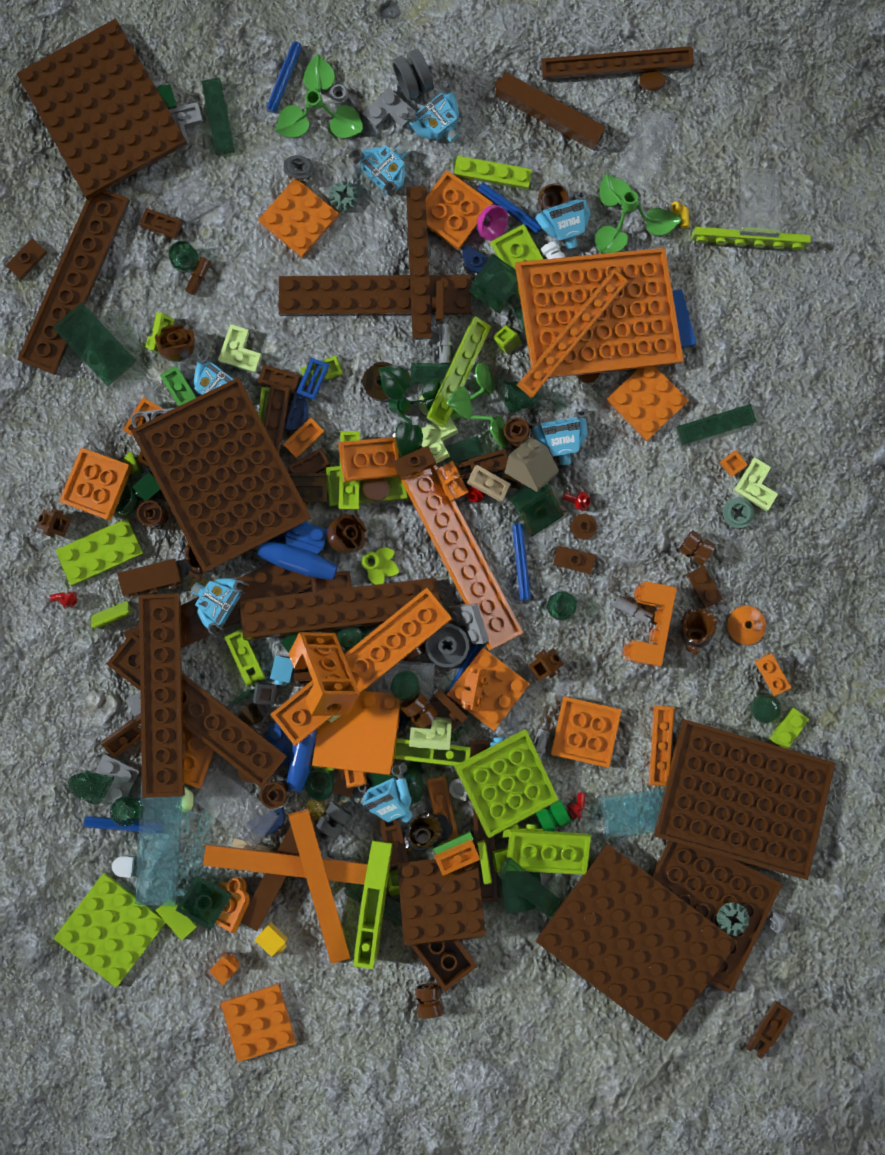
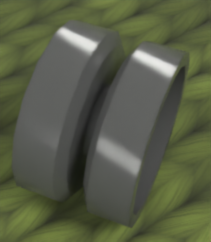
M418 48L407 53V60L402 55L392 60L396 79L408 101L418 97L419 90L425 94L434 89L431 72Z
M446 624L426 640V652L429 659L434 664L443 668L459 665L466 658L469 651V640L466 633L460 627L453 624ZM444 643H450L451 648L449 650L444 649Z

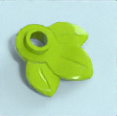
M383 547L376 552H368L362 558V565L368 571V578L375 585L384 584L385 577H391L399 573L397 565L391 560L395 551L390 548ZM370 558L375 559L374 565L368 564Z

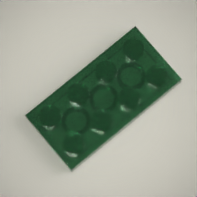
M82 302L52 327L107 387L137 362Z

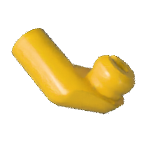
M675 201L671 203V212L681 218L680 228H689V209L680 202Z

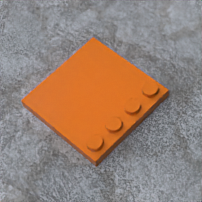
M363 691L348 715H342L332 723L327 721L317 729L312 766L392 776L391 770L394 762L402 695Z

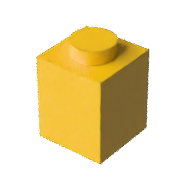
M270 922L254 941L272 957L275 953L279 955L287 947L285 942L288 938Z

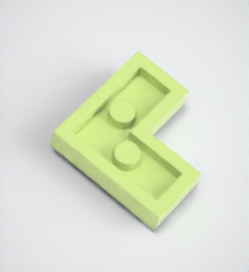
M230 324L218 361L256 374L262 357L261 353L244 349L249 330Z
M449 417L446 426L443 428L434 422L422 428L423 442L421 446L423 448L428 445L436 460V464L450 457L442 441L458 434V429L451 417Z
M754 457L733 492L763 510L768 511L778 493L762 484L771 467Z
M436 717L431 724V729L411 727L409 747L450 750L452 718Z

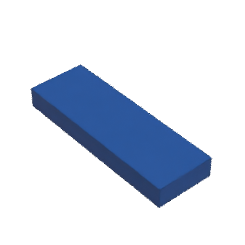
M674 290L672 293L681 348L695 346L696 341L683 290Z

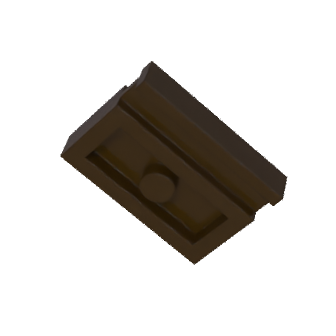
M289 473L304 503L327 502V473Z

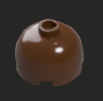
M170 325L162 328L159 336L155 335L157 350L168 361H184L194 352L195 336L189 327L187 330L183 329L182 325Z
M343 514L330 523L327 531L328 542L333 549L340 553H354L362 549L366 544L367 538H365L364 532L367 530L359 517L353 514Z

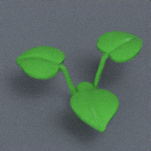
M317 54L310 61L304 73V84L309 90L305 95L307 102L305 112L303 113L302 109L296 105H289L281 111L278 117L275 131L284 137L297 138L308 131L310 123L305 117L308 115L309 108L318 110L322 107L334 117L330 121V129L339 138H350L361 133L363 130L361 118L352 107L341 105L337 108L336 114H334L323 103L320 89L327 90L333 85L335 73L320 54Z
M605 174L600 185V200L608 207H614L619 203L623 211L617 230L613 226H604L597 231L595 243L598 252L602 254L615 253L625 248L628 236L626 233L620 232L626 213L631 214L637 208L643 221L647 222L646 229L655 236L669 234L681 222V218L676 214L662 208L650 209L646 217L641 208V203L638 202L637 193L631 191L630 186L626 182Z
M481 362L475 368V377L478 385L481 387L480 391L470 396L466 388L462 386L455 389L447 402V405L453 408L450 416L454 420L460 418L465 420H490V430L494 439L502 449H506L508 440L504 435L505 420L501 416L494 418L492 416L472 415L473 407L470 401L484 391L490 395L495 389V380L490 368L484 362Z

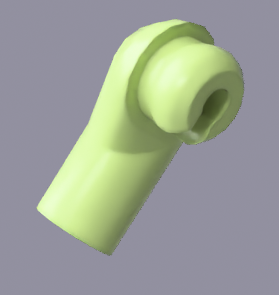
M184 786L185 796H181L179 808L182 812L186 813L194 805V795Z

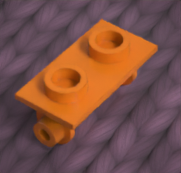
M768 653L754 661L773 696L792 688L773 653Z
M469 668L464 686L471 687V691L463 690L462 708L479 711V707L483 703L482 690L487 682L486 671H477V669Z

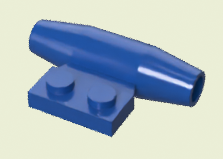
M306 522L286 532V544L267 541L259 545L257 556L278 567L313 578L333 581L338 567L318 555L324 549L328 530Z
M270 722L266 739L287 755V758L281 764H288L286 788L302 792L312 768L317 730L297 746H294L277 723Z

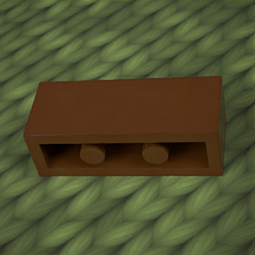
M175 558L117 573L122 596L129 597V599L139 598V595L146 592L149 595L160 592V589L166 587L168 590L179 588V584L184 583L179 560Z

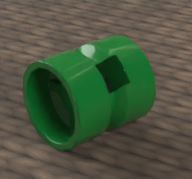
M561 800L552 803L550 809L543 808L536 812V816L544 831L554 832L557 826L563 828L571 824V820Z

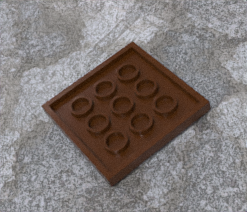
M436 859L397 863L404 946L486 937L478 861L444 876L439 869Z

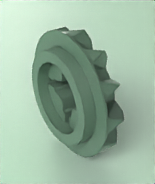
M350 181L334 183V186L329 191V201L333 208L338 211H350L359 202V192L357 187L351 184ZM347 190L348 198L345 197L344 200H342L341 202V196L339 194H343L344 191Z
M741 497L730 499L722 511L724 520L729 526L736 529L748 526L754 518L752 504L747 499ZM743 507L741 509V514L743 515V517L739 516L734 519L735 512L733 511V509L738 510L739 508Z
M726 903L717 913L718 926L728 935L737 936L740 933H744V930L749 926L750 917L748 912L739 903ZM734 914H737L736 918L739 919V921L741 922H734L733 925H731V921L729 920V918L726 917V915L733 917Z

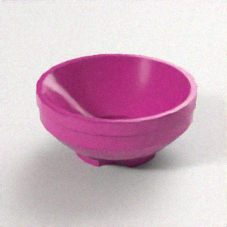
M490 205L482 211L477 220L478 231L481 237L492 241L504 234L508 224V215L503 207ZM488 215V216H489V221H488V223L484 226V224H483L484 219H485V217Z

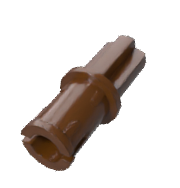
M204 257L199 258V262L195 270L191 272L192 276L185 289L188 294L195 296L202 281H205L204 276L211 265V261Z

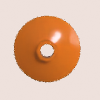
M741 606L733 610L729 615L727 630L730 637L737 643L751 645L761 640L764 636L766 620L758 609L752 606ZM747 621L751 623L750 629L745 626Z

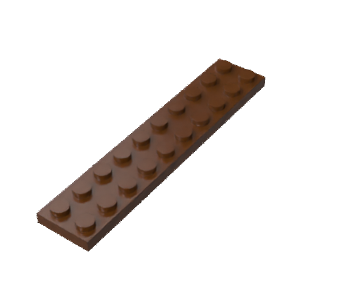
M104 190L94 197L86 199L18 356V361L56 375L130 203L129 198Z
M410 275L279 276V316L411 315ZM429 275L431 315H436V309H432V297H436V281L444 282V315L471 314V275Z
M269 563L235 579L246 582L249 586H243L242 591L246 594H242L225 624L221 627L225 629L241 621L240 600L299 594L312 588L311 577ZM199 597L181 605L182 649L211 635L197 613L198 607L195 604ZM139 625L123 632L125 638L131 632L139 637Z
M428 578L325 590L314 593L308 592L240 600L243 640L299 634V632H319L382 624L426 588L429 589L440 603L437 579Z
M180 594L139 595L142 798L185 796Z
M131 632L106 664L140 691L139 637ZM182 672L183 726L260 788H263L287 758V755Z

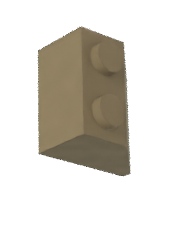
M532 437L527 439L509 455L505 469L507 475L536 492L557 475L559 471L547 446Z

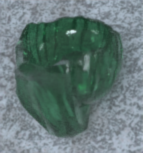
M501 377L497 378L502 386L503 403L508 411L516 413L522 409L534 406L540 397L539 390L534 397L530 398L517 386L519 381L507 382Z
M411 762L407 767V771L403 774L412 799L410 806L418 803L425 791L422 777L424 770L421 762Z
M87 770L71 776L67 786L70 792L78 799L85 800L90 804H99L105 798L107 787L115 777L94 774Z

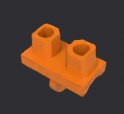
M453 461L435 469L450 501L468 493Z

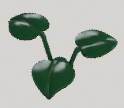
M385 366L379 368L383 391L391 399L389 410L407 421L400 422L395 432L396 445L400 456L403 457L418 450L423 442L421 428L418 425H412V421L404 414L410 410L411 405L425 403V408L429 412L442 382L438 380L426 382L422 388L424 399L408 401L403 397L407 394L406 389L411 385L409 373L398 366Z

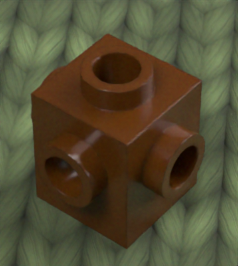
M52 508L51 511L43 509V512L38 517L37 528L44 530V535L53 538L55 534L65 537L71 519L63 516L64 512Z
M552 648L547 652L545 649L535 655L537 659L528 666L537 679L541 681L547 676L551 679L560 673L559 668L564 663L555 649Z

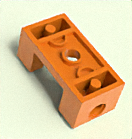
M644 581L638 587H635L634 598H636V603L656 607L658 611L655 610L653 622H655V628L651 630L649 641L652 643L636 640L628 641L627 645L624 644L622 656H625L624 661L652 667L662 666L677 590L676 587Z
M299 632L289 652V657L294 669L308 668L314 684L305 699L311 716L348 715L360 693L336 634Z

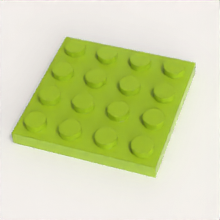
M526 729L454 766L488 838L559 800Z
M104 872L53 939L117 988L166 922L156 911Z

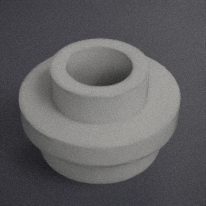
M340 84L334 85L329 93L331 101L335 104L345 103L349 96L347 88ZM341 93L342 96L336 97V94Z
M774 912L770 915L769 926L776 933H781L786 929L787 923L783 914Z

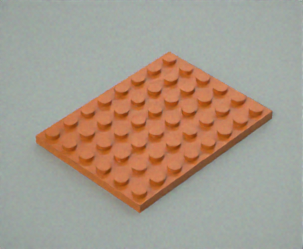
M665 248L516 262L515 269L531 367L614 268L628 280V283L548 379L684 362Z

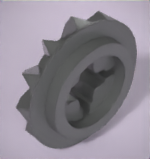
M295 155L288 157L284 161V173H287L288 178L294 177L295 181L297 179L302 181L305 178L310 179L314 173V165L306 157Z

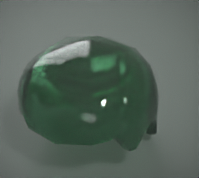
M177 241L169 249V261L174 269L179 272L189 273L196 268L199 262L197 250L189 242Z
M125 485L115 512L120 515L131 514L138 508L140 498L136 495L135 489L130 485Z
M558 591L549 597L546 609L552 618L558 621H566L575 614L577 601L572 594L566 591Z
M366 626L338 629L337 639L342 648L350 650L368 636L369 632Z
M402 671L397 673L392 679L390 690L395 698L409 701L419 694L421 685L415 673Z
M770 693L756 696L751 704V713L760 723L774 722L781 714V702Z
M325 769L311 771L305 782V791L315 801L327 799L335 787L333 776Z
M122 796L112 803L110 817L115 824L121 827L131 826L142 817L143 806L133 796Z

